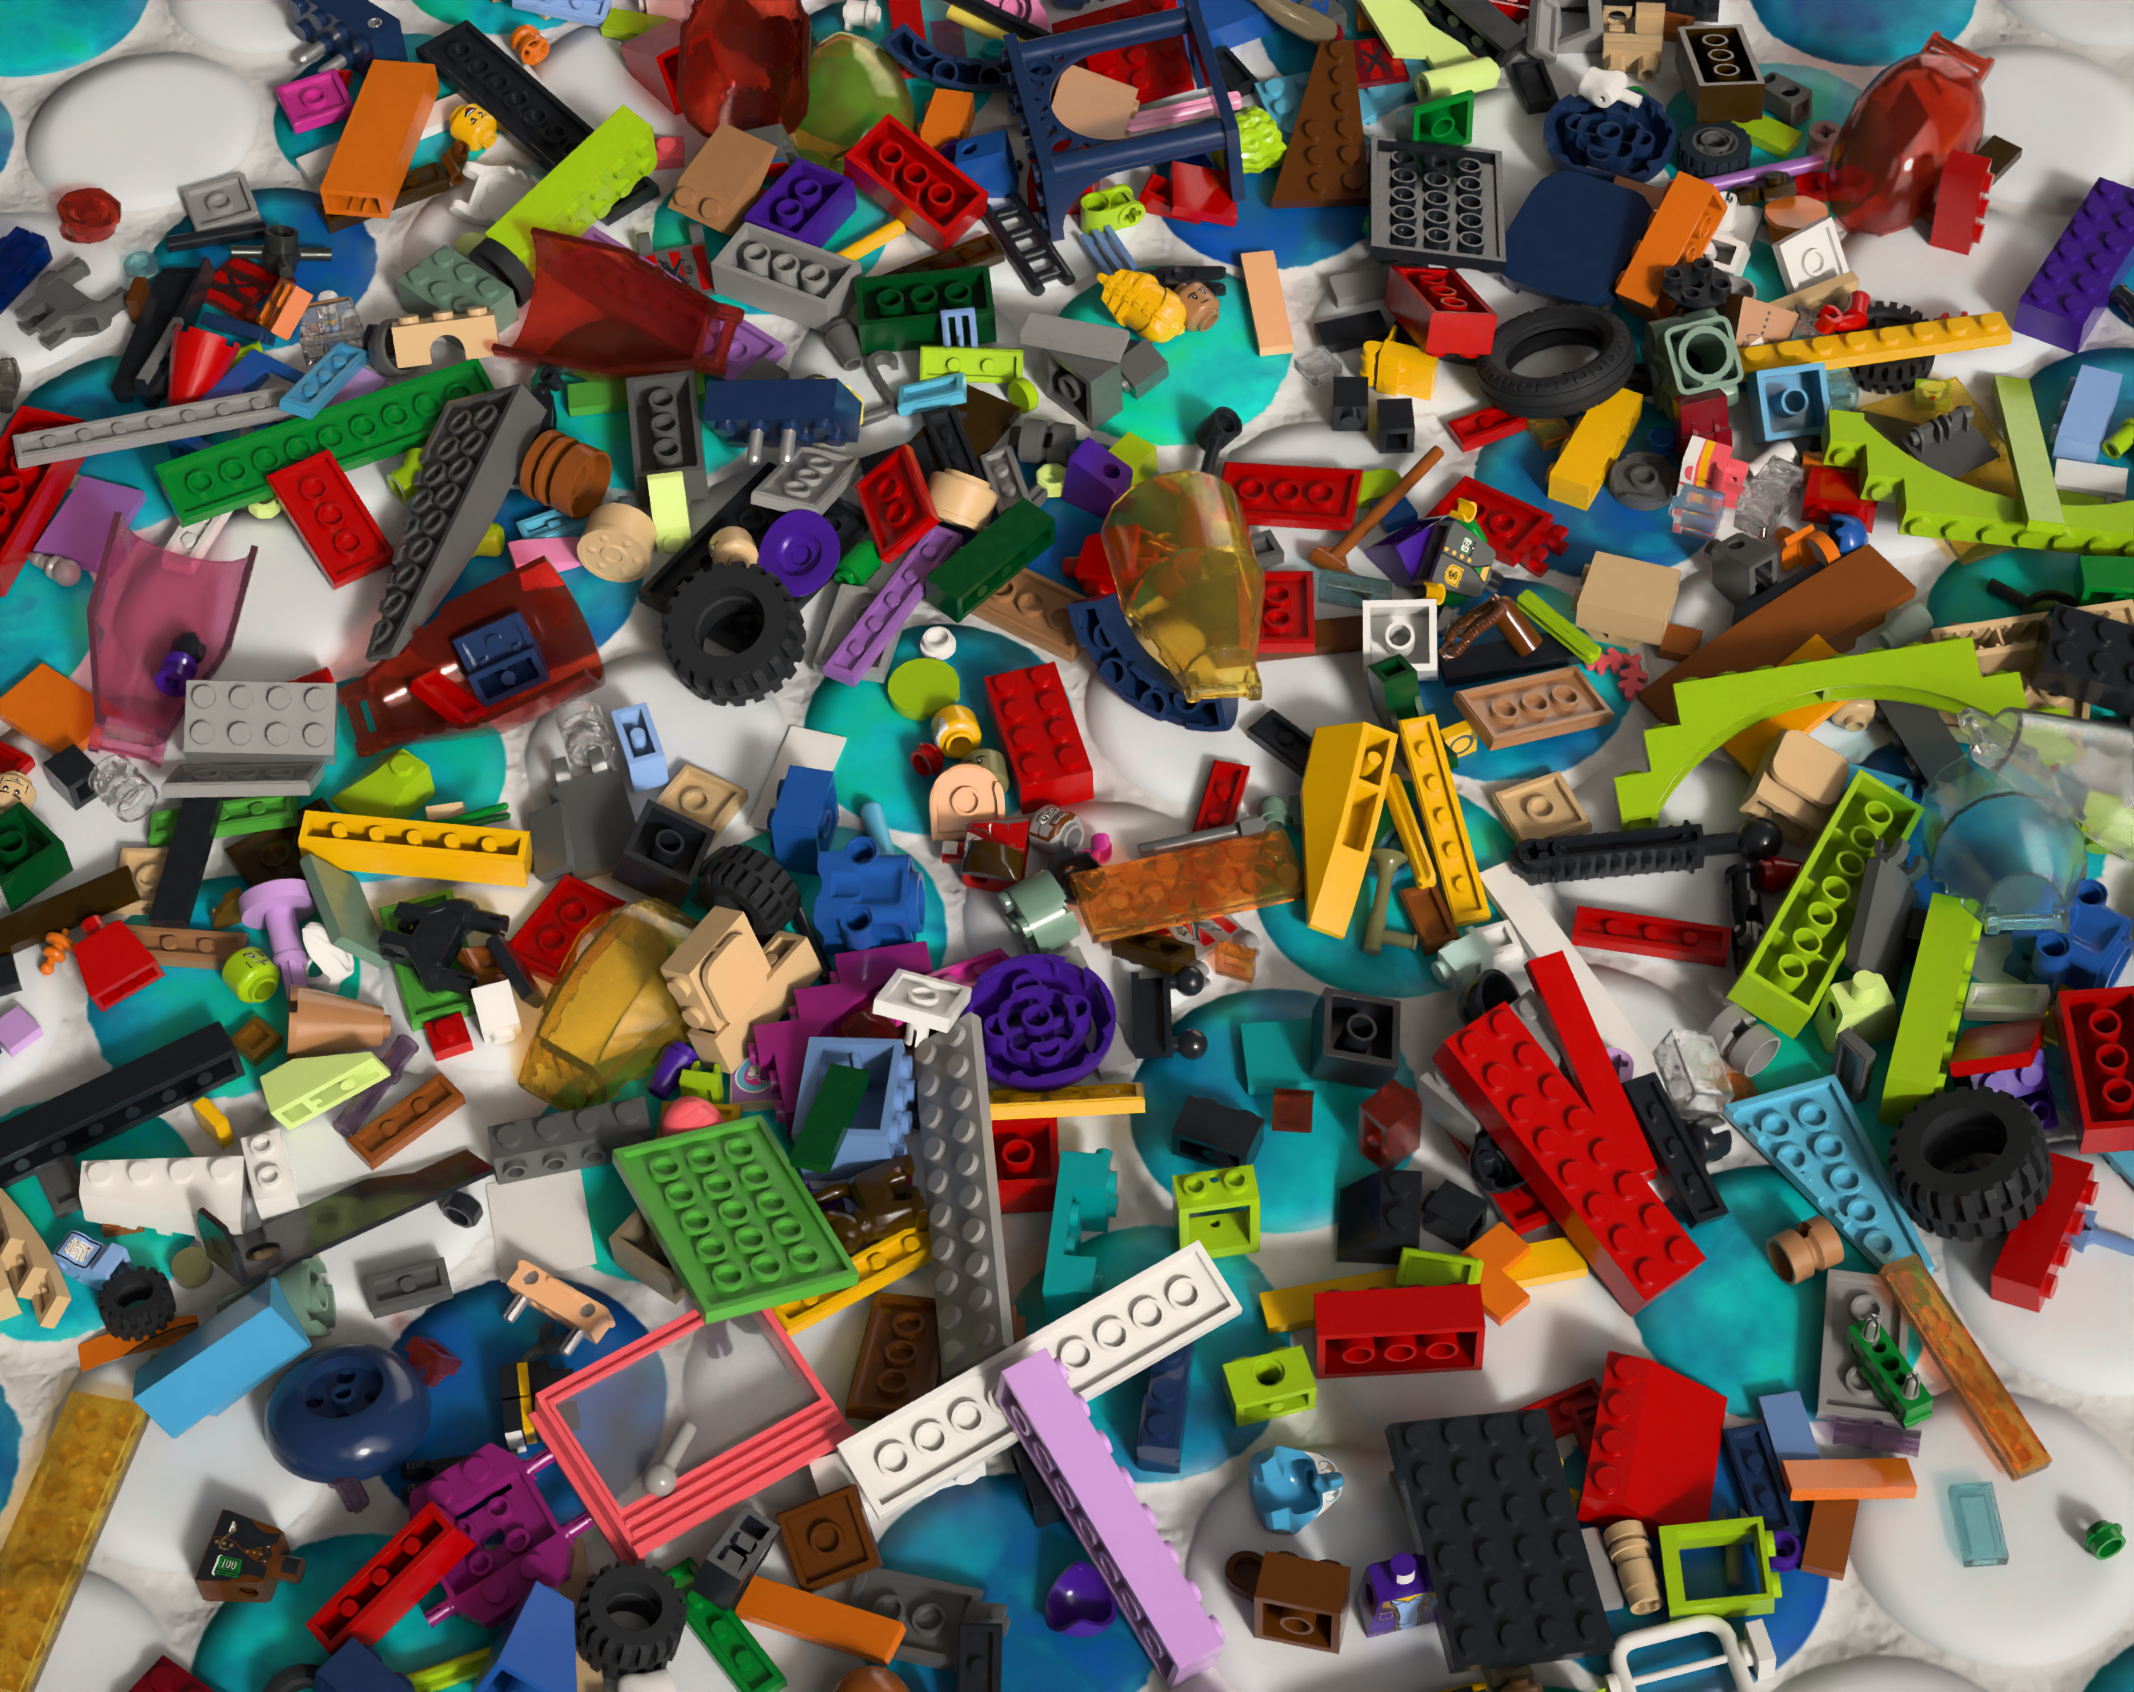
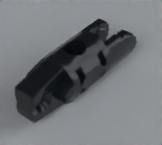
M1223 266L1157 267L1155 270L1140 271L1151 274L1157 279L1159 285L1165 289L1168 287L1172 291L1182 283L1188 285L1192 282H1201L1215 296H1224L1226 294V287L1223 283L1212 282V280L1216 281L1225 278L1226 268Z

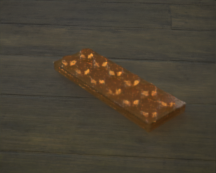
M1285 829L1071 873L1069 881L1093 944L1216 918L1227 914L1305 899L1304 873Z

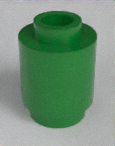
M869 540L855 543L839 559L833 573L834 580L838 586L842 583L863 587L881 568L882 560L875 543Z

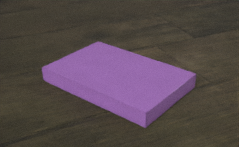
M82 476L33 548L34 553H41L50 558L58 555L64 559H71L78 563L80 569L98 573L146 502L145 492Z

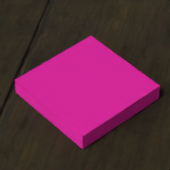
M336 69L275 87L276 96L295 135L349 118L354 107Z

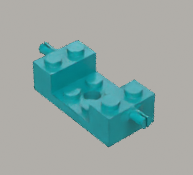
M1099 1148L1096 1150V1153L1061 1151L1042 1288L1045 1326L1104 1293L1105 1277L1104 1274H1097V1257L1075 1255L1076 1249L1081 1248L1082 1231L1108 1233L1110 1217L1117 1218L1119 1194L1116 1193L1118 1171H1111V1157L1113 1154L1110 1149Z

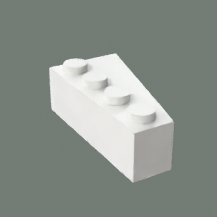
M244 1156L82 1161L79 1197L85 1221L120 1225L121 1227L134 1230L141 1226L156 1229L157 1234L172 1236L173 1232L192 1235L195 1236L196 1241H202L197 1225V1211L199 1208L204 1207L228 1227L233 1239L246 1233L249 1180Z

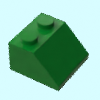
M1470 89L1397 112L1396 138L1455 146L1472 143L1474 92Z

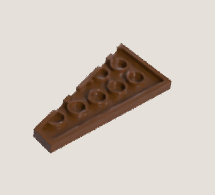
M1353 40L1320 41L1274 191L1271 209L1369 205V179Z

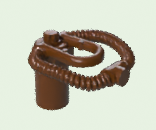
M1495 593L1487 601L1471 608V611L1465 612L1464 615H1461L1453 623V626L1446 633L1438 652L1446 662L1451 658H1456L1467 649L1477 636H1480V633L1482 634L1483 631H1486L1492 625L1497 627L1519 657L1530 654L1542 643L1543 639L1510 596L1499 597ZM1455 638H1461V640L1455 645Z

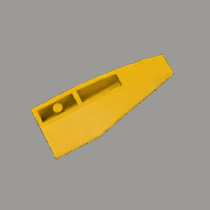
M1366 722L1316 727L1313 732L1300 788L1307 928L1343 940L1377 831L1398 734Z

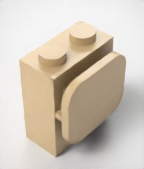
M1596 551L1592 564H1585L1580 583L1584 585L1583 589H1576L1573 596L1571 611L1577 612L1575 627L1583 628V633L1591 640L1619 647L1636 648L1643 642L1661 646L1678 596L1681 570Z
M1783 728L1766 746L1738 811L1750 818L1758 816L1770 819L1779 826L1783 838L1804 849L1820 833L1831 806L1838 800L1849 775V765L1839 753L1799 730L1788 731Z
M714 906L660 967V970L667 982L668 990L675 997L682 1011L684 1021L693 1028L718 1032L725 1023H739L759 1001L766 990V975L770 972L771 967L743 911Z

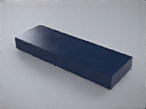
M1764 1422L1723 1430L1722 1440L1746 1513L1749 1517L1763 1516L1765 1531H1787L1799 1540L1800 1530Z

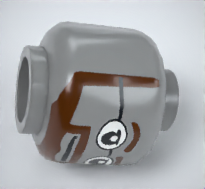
M1050 804L1037 810L1030 818L1028 837L1033 848L1052 856V854L1067 846H1070L1074 852L1077 851L1084 840V829L1082 821L1077 814Z

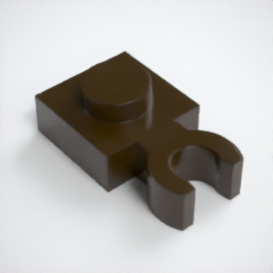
M1771 171L1762 178L1754 179L1755 183L1739 184L1733 187L1740 206L1750 205L1758 200L1769 202L1797 195L1796 182L1787 172Z

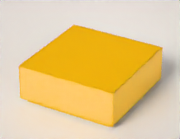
M202 1097L192 1104L200 1127L223 1150L234 1143V1136L228 1119L207 1098Z

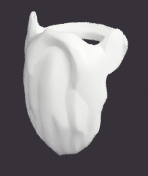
M309 922L308 925L302 928L303 942L309 953L308 962L303 967L307 986L336 994L340 988V983L354 972L353 955L331 944L323 924ZM313 961L323 972L318 977H309L308 971Z

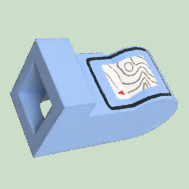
M70 1230L51 1254L62 1273L98 1291L103 1290L102 1284L105 1281H112L110 1275L115 1269L118 1270L117 1273L119 1275L124 1274V1269L131 1267L132 1271L135 1270L125 1247L115 1243L107 1246L75 1230Z

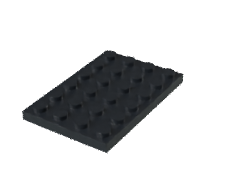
M1371 135L1369 144V257L1378 258L1382 261L1396 260L1411 262L1416 265L1445 266L1449 269L1463 268L1478 270L1483 273H1504L1506 266L1502 151Z
M768 462L637 592L639 602L663 615L670 614L666 605L671 596H678L679 592L676 588L683 581L691 582L694 579L693 574L700 569L704 573L712 570L711 565L713 562L708 552L709 542L712 536L720 529L728 526L744 528L752 536L759 553L765 534L771 525L786 514V512L750 504L751 493L777 465ZM840 497L822 515L831 523L838 534L841 547L840 558L855 543H861L863 540H870L872 538L863 509ZM834 574L816 591L805 596L793 597L800 611L834 577ZM753 612L729 614L718 620L711 627L706 638L739 654L751 647L759 638L765 618Z
M1546 1408L1389 1423L1384 1431L1449 1674L1609 1655L1615 1649V1645Z

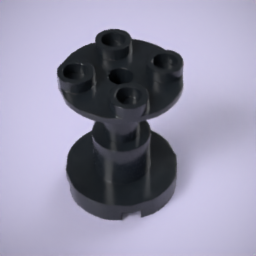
M1696 258L1693 262L1668 267L1663 272L1662 289L1664 293L1675 303L1683 305V307H1680L1675 312V316L1679 318L1685 313L1718 306L1725 302L1731 294L1732 282L1722 270L1714 267L1713 261L1708 258ZM1686 349V359L1691 367L1692 365H1698L1700 370H1702L1703 364L1700 358L1693 351Z

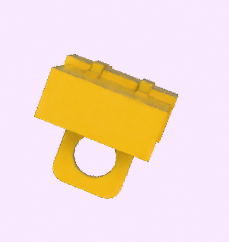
M1393 325L1388 339H1385L1384 343L1370 340L1363 344V350L1361 351L1362 366L1360 367L1359 375L1360 377H1368V387L1376 385V392L1392 396H1396L1399 393L1430 401L1436 386L1438 357L1427 355L1422 348L1396 342L1397 325Z

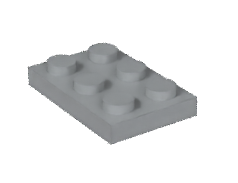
M841 583L813 661L814 673L823 674V665L881 589ZM904 623L861 680L877 683L885 682Z

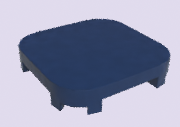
M1561 171L1552 173L1540 180L1532 189L1506 231V266L1504 273H1500L1508 289L1516 294H1519L1520 290H1524L1562 304H1568V306L1569 304H1585L1601 307L1608 302L1612 306L1619 299L1615 293L1616 280L1623 270H1627L1632 260L1631 253L1638 240H1643L1648 230L1647 223L1653 212L1651 205L1644 195L1623 186L1578 172Z

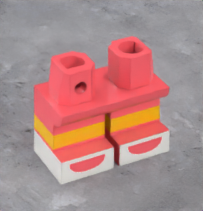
M1692 435L1682 461L1675 505L1689 508L1691 501L1708 505V510L1716 515L1719 505L1738 510L1745 487H1743L1748 473L1749 463L1731 458L1733 447Z

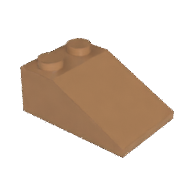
M722 122L680 176L668 208L733 237L744 224L743 217L752 208L778 147Z

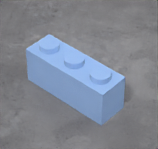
M2082 364L2077 378L2070 377L2065 397L2070 399L2069 401L2062 400L2057 420L2061 421V424L2053 425L2048 444L2054 445L2051 460L2056 461L2059 458L2096 463L2118 399L2123 374Z

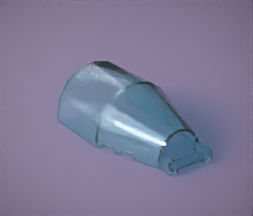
M1998 747L1966 753L1943 767L1923 792L1920 805L1925 810L1916 827L1923 857L1929 862L1927 868L1929 878L1933 882L1942 881L1945 884V892L1949 896L1958 895L1962 899L1961 906L1984 925L1986 934H1999L2000 930H2054L2055 933H2069V913L2074 905V896L2080 892L2081 881L2087 877L2088 860L2083 832L2068 793L2051 767L2027 752Z

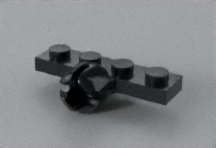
M1656 1072L1623 1082L1621 1085L1656 1165L1689 1229L1692 1230L1723 1219L1729 1211L1707 1171L1706 1164L1723 1159V1156H1726L1731 1150L1732 1137L1730 1130L1713 1134L1711 1130L1725 1125L1724 1119L1712 1113H1706L1691 1119L1681 1118L1677 1114Z

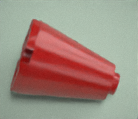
M175 323L172 328L166 407L198 402L225 376L241 345L234 342L233 348L225 345L227 338L189 326L187 332L179 331L181 324Z

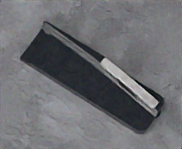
M204 257L200 267L162 268L160 274H156L111 385L116 401L133 402L132 396H141L143 405L148 409H154L160 406L159 401L167 397L170 356L163 368L160 361L166 352L169 353L171 350L172 328L175 323L181 324L179 331L187 332L189 326L195 327L216 274L209 257Z

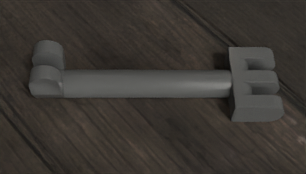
M1257 817L1239 821L1235 824L1138 844L1141 867L1144 872L1152 873L1159 866L1157 855L1232 839L1257 836L1266 829L1267 823L1263 818Z

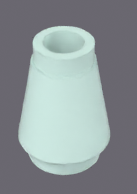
M1907 604L1877 634V638L1883 648L1887 650L1896 649L1925 636L1929 629L1933 627L1934 622L1930 613L1922 604Z

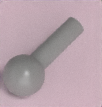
M682 1421L661 1461L650 1465L644 1472L643 1485L648 1493L656 1497H663L674 1490L677 1484L675 1469L697 1430L693 1424Z

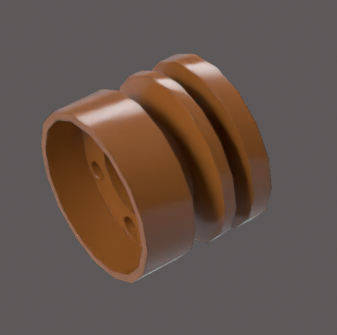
M548 430L533 442L526 453L519 479L521 491L529 499L536 500L546 506H552L556 511L573 519L582 520L590 516L591 512L599 506L607 492L612 473L611 458L607 452L589 444L579 443L577 439L566 436V434L560 431Z

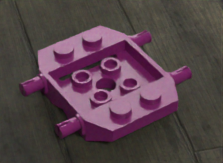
M489 1443L410 1492L409 1522L430 1501L455 1518L508 1484L512 1486L511 1490L501 1496L492 1498L487 1505L471 1515L457 1520L477 1545L440 1580L447 1596L444 1597L443 1601L423 1612L432 1628L455 1614L457 1618L462 1616L466 1622L490 1630L508 1618L536 1581L555 1589L571 1579L575 1550L573 1548L575 1542L573 1539L595 1525L586 1510L569 1522L559 1524L534 1481L537 1480L535 1476L537 1472L556 1462L548 1446L527 1460L525 1458L520 1460L514 1454ZM496 1533L504 1535V1541L499 1548L495 1550L485 1549V1542L491 1535Z

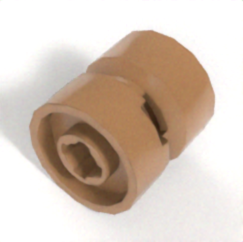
M1819 1214L1796 1225L1795 1230L1788 1228L1766 1240V1251L1769 1261L1778 1277L1789 1286L1796 1285L1812 1277L1815 1268L1822 1272L1841 1263L1844 1259L1843 1245L1838 1233L1830 1221Z

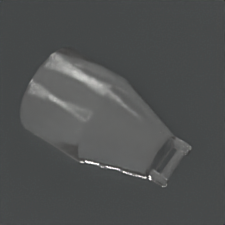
M2016 707L2004 708L1992 718L1973 708H1966L1959 712L1957 722L1960 729L1968 736L1971 743L1969 751L1976 763L1993 771L2032 799L2037 794H2040L2058 807L2054 811L2055 815L2064 821L2068 815L2072 816L2089 828L2085 833L2087 837L2134 863L2133 729L2126 725Z

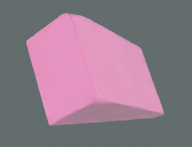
M578 536L508 542L510 559L519 583L583 566L577 555Z

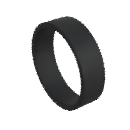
M485 238L470 252L471 262L514 290L517 308H521L537 293L535 280L525 265L512 251L497 240Z

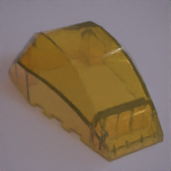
M642 898L599 914L578 933L566 955L541 1010L518 1077L519 1087L562 1112L605 1104L619 1095L620 1088L633 1079L638 1081L647 1075L649 1068L658 1062L664 1046H669L673 1040L682 1043L688 1041L689 1037L686 1033L692 1027L684 1021L682 1011L675 997L668 990L667 982L660 967L697 927L700 921L658 898Z

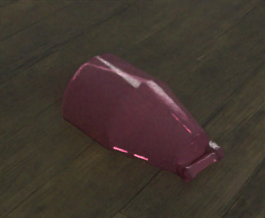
M115 511L87 608L95 716L87 751L99 754L100 750L148 761L150 766L162 767L168 742L185 718L186 695L172 697L162 693L155 685V675L158 669L161 668L164 655L169 652L172 640L182 632H195L203 639L207 650L204 659L197 664L198 670L192 680H211L232 650L256 562L258 546L251 545L247 557L235 561H208L186 557L164 550L141 539L127 528L122 518V513Z

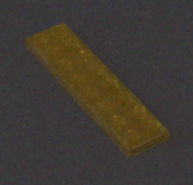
M71 1391L0 1552V1692H34L150 1421L151 1417L137 1403L77 1391Z

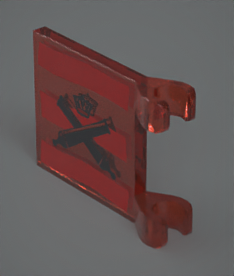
M230 258L215 270L216 274L204 303L239 321L261 326L256 322V316L259 314V311L254 305L274 289L280 275L265 271L263 266L249 259ZM293 276L287 279L293 282L294 284L297 283L295 277Z

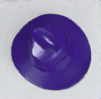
M803 509L788 512L777 519L765 534L759 549L758 565L764 567L766 573L773 572L778 576L782 584L787 586L792 597L808 595L822 587L832 576L838 565L841 550L838 534L831 523L816 512Z

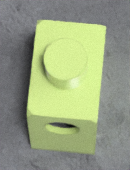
M1861 970L1854 974L1853 979L1832 984L1827 988L1813 1021L1814 1028L1827 1055L1835 1053L1838 1033L1847 1027H1850L1868 1045L1897 1037L1896 1003L1881 974H1873L1870 971Z

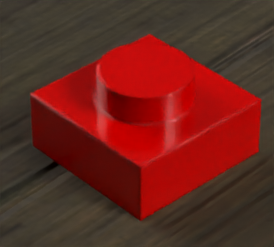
M461 1012L424 1023L436 1062L474 1050Z

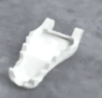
M467 161L463 168V174L477 181L469 204L459 199H453L448 210L471 223L493 226L540 181L534 175L527 177L521 169L515 170L509 165L486 166Z

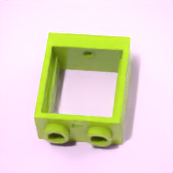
M1253 1164L1172 1176L1173 1223L1178 1251L1199 1240L1211 1259L1260 1252V1195ZM1211 1178H1218L1219 1181L1216 1182V1183H1213V1182L1210 1181V1179H1211ZM1246 1206L1244 1211L1189 1218V1214Z
M1763 1516L1658 1526L1670 1621L1699 1614L1732 1618L1774 1613V1598H1782L1779 1571H1770L1769 1557L1776 1556L1773 1530L1765 1531ZM1743 1543L1754 1544L1761 1594L1686 1601L1679 1550Z

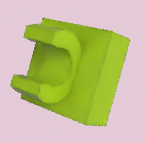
M695 1061L691 1066V1070L682 1069L679 1080L682 1097L697 1096L712 1104H723L725 1095L720 1064L715 1063L712 1073L701 1072L700 1061Z

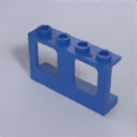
M253 349L199 401L257 391L270 378L269 373L293 384H296L305 373ZM292 419L260 424L250 427L254 428V432ZM211 434L168 441L167 444L171 457L176 459L215 446L205 441Z

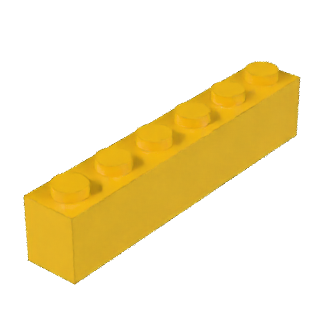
M305 810L298 838L301 858L310 853L340 870L525 888L528 886L533 860L530 831Z

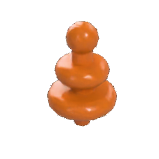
M63 928L61 934L56 932L46 934L45 939L51 946H46L42 950L43 955L47 958L40 965V972L43 975H51L54 972V964L56 962L62 963L66 960V955L62 951L69 953L74 951L75 943L68 938L70 930Z

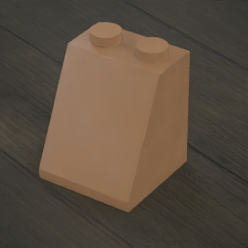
M1072 65L1055 83L1051 93V107L1063 125L1080 135L1103 140L1129 138L1131 131L1126 130L1129 119H1134L1137 114L1140 100H1137L1136 96L1139 89ZM1053 129L1049 130L1050 136L1057 132Z

